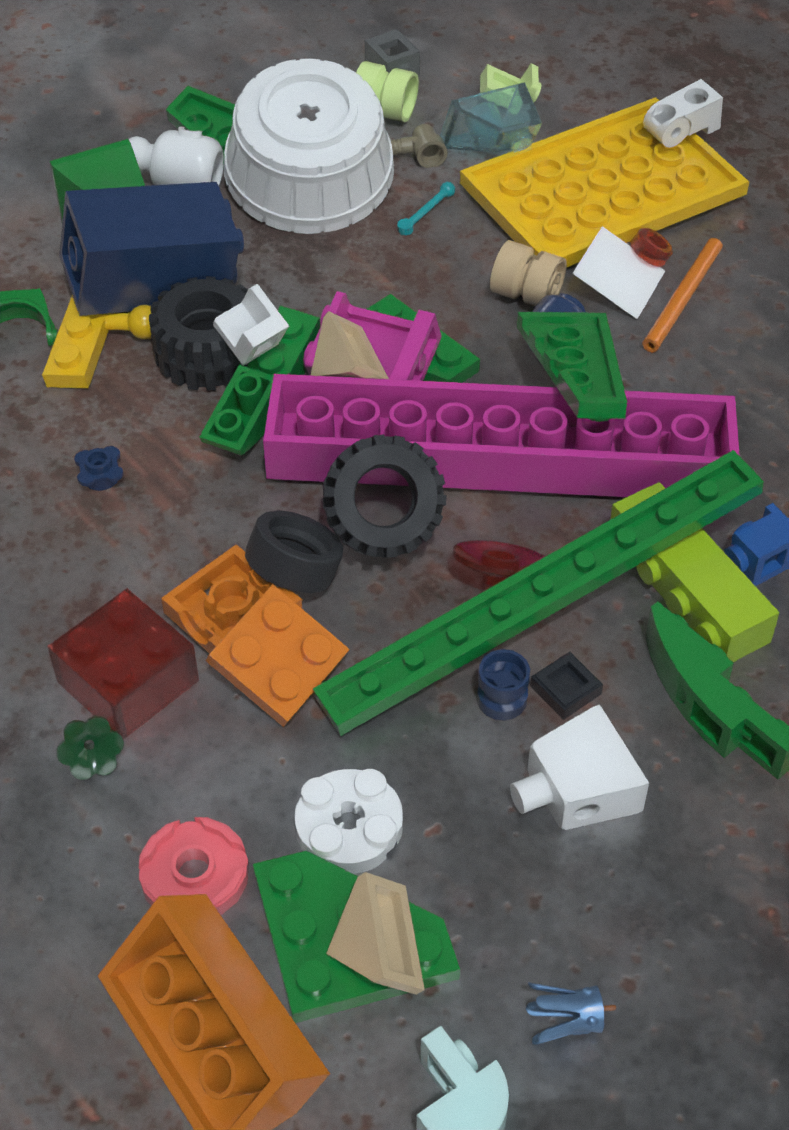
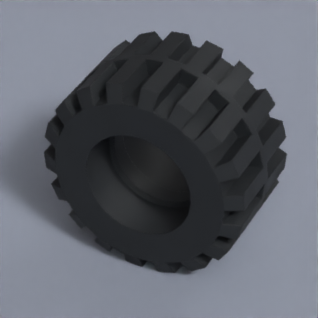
M210 276L197 280V277L187 279L188 282L183 284L177 282L171 285L170 291H162L158 295V301L153 302L150 308L149 325L156 365L160 367V372L165 378L171 377L172 383L178 386L187 384L188 389L192 390L206 387L207 391L216 390V387L224 385L226 388L237 367L242 364L213 326V322L216 317L240 304L247 293V288L241 284L233 285V280L226 278L216 280V277Z
M384 434L374 435L371 438L361 439L353 443L335 459L324 479L322 507L325 511L329 527L332 528L343 544L361 554L388 558L410 553L433 536V530L442 521L443 516L441 513L443 506H446L447 495L443 493L445 480L443 474L439 475L436 468L437 462L432 456L428 457L422 451L424 449L416 442L412 444L405 441L404 437L396 435L393 437L384 436ZM378 468H388L400 473L406 479L411 490V506L407 514L397 523L388 526H379L368 522L359 513L355 504V490L358 482L367 472Z

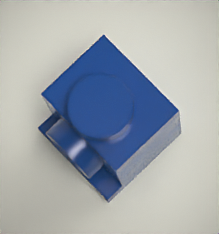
M772 503L765 507L763 518L755 522L748 521L738 527L732 535L731 546L723 550L747 578L757 586L789 569V518Z

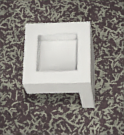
M258 284L248 289L240 304L219 315L213 322V326L243 366L277 346L289 327Z

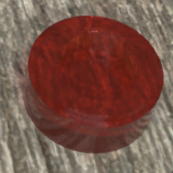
M650 228L639 229L630 242L632 249L640 258L656 267H663L673 254L672 246L668 240Z

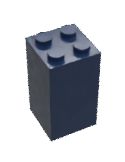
M217 182L71 190L65 192L59 257L79 316L129 312L139 305L151 306L153 302L158 301V295L162 291H170L171 285L177 282L186 283L188 282L187 279L197 277V280L206 279V276L216 277V280L226 278L233 280V285L236 284V263L238 254H242L244 250V238L241 229L235 227L232 220L230 202L228 199L223 198Z

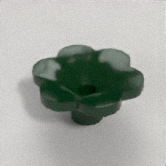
M92 716L86 722L72 720L67 723L63 730L64 740L56 748L59 762L70 766L72 775L79 780L89 779L95 773L103 776L112 773L117 766L116 755L124 747L121 734L111 730L108 720L102 716ZM87 740H92L89 744L85 743Z

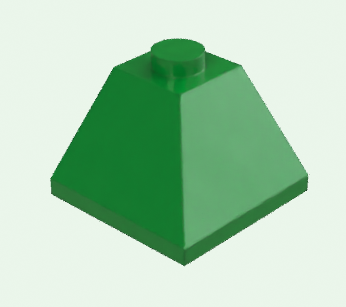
M129 139L49 161L61 223L63 222L66 191L145 186Z

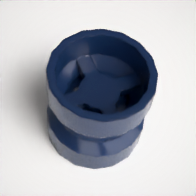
M500 649L490 652L480 662L477 703L480 710L494 720L506 721L514 719L522 714L527 706L530 666L521 654L513 650Z

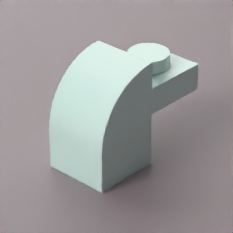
M442 1026L421 1038V1064L444 1096L417 1114L416 1130H505L509 1091L505 1074L498 1061H493L476 1073L478 1065L470 1049L460 1039L453 1042Z

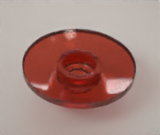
M486 540L457 543L454 545L452 552L453 557L458 562L471 570L483 574L482 581L490 586L500 583L545 557L534 550L522 546Z

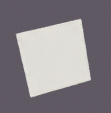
M602 226L572 274L638 319L665 270Z

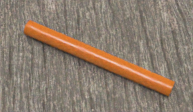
M710 238L643 340L642 345L646 351L651 353L658 351L722 250L723 245L717 238Z

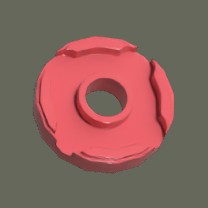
M194 817L195 821L180 823V820L166 824L149 838L140 853L139 881L146 901L152 906L159 896L207 894L220 915H223L239 901L248 884L249 862L241 838L228 825L208 817ZM190 860H201L209 865L206 872L199 877L187 878L179 873L181 866Z

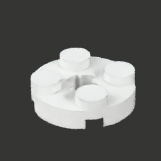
M343 769L309 779L301 789V798L295 809L297 840L302 851H308L353 874L372 870L387 859V853L394 848L396 843L398 845L401 839L403 810L400 799L395 790L387 784L385 776L375 769ZM347 812H352L362 817L356 821V828L344 829L343 822L337 825L334 821Z

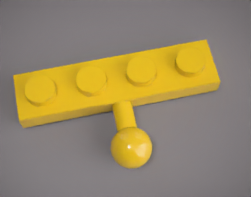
M72 295L42 374L46 387L89 388L109 330H127L139 339H151L149 325L151 306L139 305L130 313L79 316Z

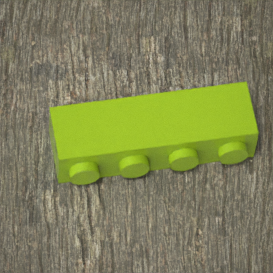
M658 482L612 504L610 520L664 490L665 487ZM702 528L636 566L641 579L657 590L664 598L669 611L683 617L690 628L710 644L719 646L731 661L735 662L771 643L780 612Z

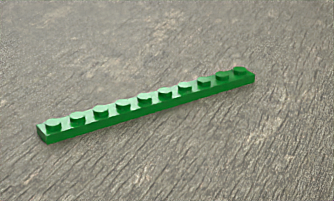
M732 450L313 688L315 698L339 735L342 736L762 494L764 481Z

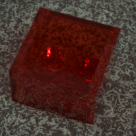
M128 588L47 646L57 682L92 715L106 718L111 730L119 732L123 740L199 681L194 645Z

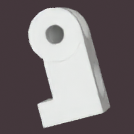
M700 79L652 105L644 117V128L665 147L669 148L678 145L687 135L690 136L700 130L710 134L721 127L723 97Z

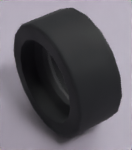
M281 510L265 512L257 518L245 551V558L250 567L263 579L293 592L310 594L324 591L331 585L343 557V545L337 535L329 528L310 517Z

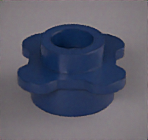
M107 446L104 449L95 448L89 451L82 450L78 452L74 457L75 464L80 466V473L77 475L78 483L96 491L113 487L123 477V469L118 466L117 462L120 458L119 449L114 446Z

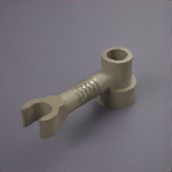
M428 124L417 126L412 133V137L391 141L393 155L413 153L414 156L416 155L419 164L425 168L440 166L447 158L448 151L442 137L436 134L433 127Z

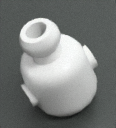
M179 127L178 131L168 130L156 139L155 144H150L143 137L135 136L129 138L141 174L149 172L154 185L217 182L218 186L220 185L224 163L223 149L216 139L203 136L202 131L185 130L184 127Z

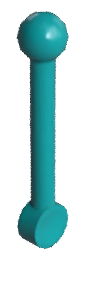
M444 182L440 187V192L409 219L399 220L397 223L398 233L401 235L412 234L415 223L442 199L454 195L456 190L454 184Z

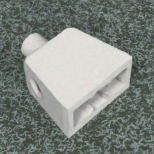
M600 704L588 709L534 741L529 751L527 769L529 777L510 784L511 797L521 814L546 805L557 825L565 830L642 812L649 786L648 780Z

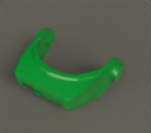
M41 289L0 291V324L15 318H29L39 321L46 326L48 346H53L58 329H55V325L49 316L46 300Z

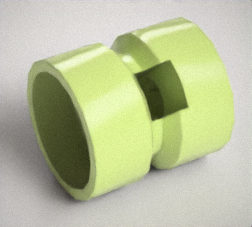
M368 61L362 62L356 73L373 89L380 101L383 117L404 123L407 122L413 113L419 88L417 73L399 68H394L388 73L386 72L385 65Z

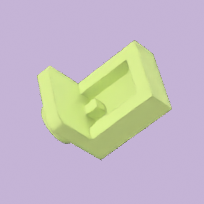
M532 63L521 79L489 64L486 65L480 75V98L495 108H503L519 116L528 103L533 104L536 101L541 90L538 66Z

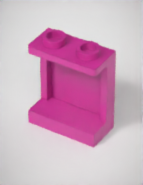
M337 291L331 305L328 304L323 309L320 329L315 341L309 342L306 347L304 365L309 375H311L323 317L330 311L363 328L389 379L423 381L442 337L435 313L418 310L414 321L352 306L347 294Z

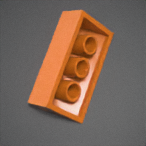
M207 894L159 896L98 974V978L194 1130H272L294 1116L330 1075L328 1069Z

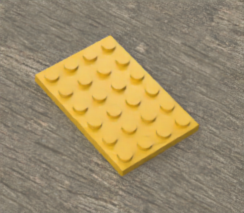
M656 97L460 170V184L514 242L532 247L536 256L541 251L563 257L566 259L567 267L581 261L602 226L625 243H628L747 195L749 181L696 133L690 136L687 135L682 142L671 148L665 147L644 128L643 121L650 107L660 101Z

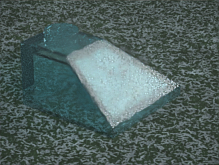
M524 82L452 100L440 136L447 149L493 153L511 149L517 152L528 148L534 143L542 122Z

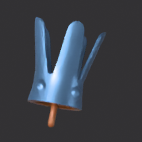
M528 982V986L532 989L562 995L538 996L536 1001L527 1004V1013L532 1016L572 1018L570 1021L547 1028L541 1033L536 1034L532 1038V1044L534 1045L571 1034L602 1033L604 1029V1011L616 1010L615 1005L603 1006L602 996L597 985L571 990Z

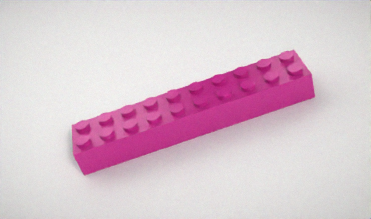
M274 374L263 439L266 478L324 482L330 466L344 450L361 439L384 434V436L388 437L395 435L404 437L405 441L412 444L416 442L424 448L422 451L428 457L432 456L437 462L436 468L439 475L443 474L445 480L443 488L628 497L658 482L667 488L732 450L740 456L735 396L625 391L627 398L626 419L611 418L607 421L597 422L587 418H577L557 387ZM388 468L371 470L358 482L361 484L409 486L406 479L400 473Z

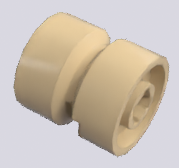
M508 240L501 247L492 269L490 278L491 292L512 299H517L522 295L524 303L536 306L546 295L560 294L566 274V259L545 251H541L536 256L532 247Z

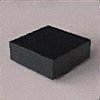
M568 652L532 675L530 687L564 720L602 695L603 683L571 652Z

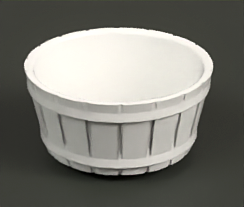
M308 58L297 61L296 59L276 64L274 67L270 66L256 75V78L253 77L237 99L233 112V123L224 151V177L226 184L229 185L228 189L239 206H243V210L250 216L279 230L303 234H314L322 231L325 233L348 227L351 223L359 222L383 202L388 189L391 187L394 175L392 144L385 128L380 101L371 86L365 80L363 81L362 77L347 67L344 68L343 65L335 62L320 61V59ZM307 106L310 110L318 109L319 112L315 114L316 120L310 121L308 118L299 119L297 116L301 114V107Z

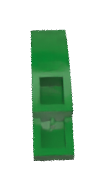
M279 306L278 312L289 325L288 329L277 346L250 361L247 367L242 365L237 367L199 436L201 442L242 456L260 440L265 432L274 374L304 375L306 373L304 353L309 342L315 341L319 332V317Z
M658 601L650 608L645 635L649 654L661 683L685 720L723 758L739 747L773 777L779 780L789 771V726L784 721L771 716L755 703L746 690L739 686H734L729 681L734 662L727 657L726 653L719 646L710 644L690 628L686 620L680 615L672 613Z

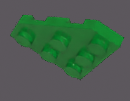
M308 851L253 864L254 876L291 1017L295 1023L409 993L374 983L326 954L357 880V875ZM409 902L424 989L459 980L460 967L444 919Z

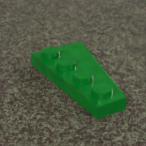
M517 313V329L577 418H587L597 422L607 421L611 418L626 419L627 398L606 313Z

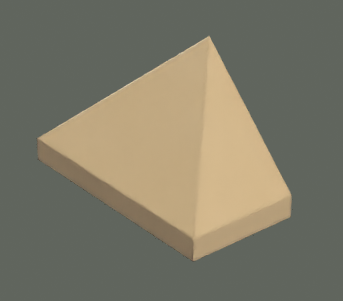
M328 311L323 317L311 376L389 379L363 328Z
M367 872L357 877L326 954L374 983L417 995L425 989L406 886Z

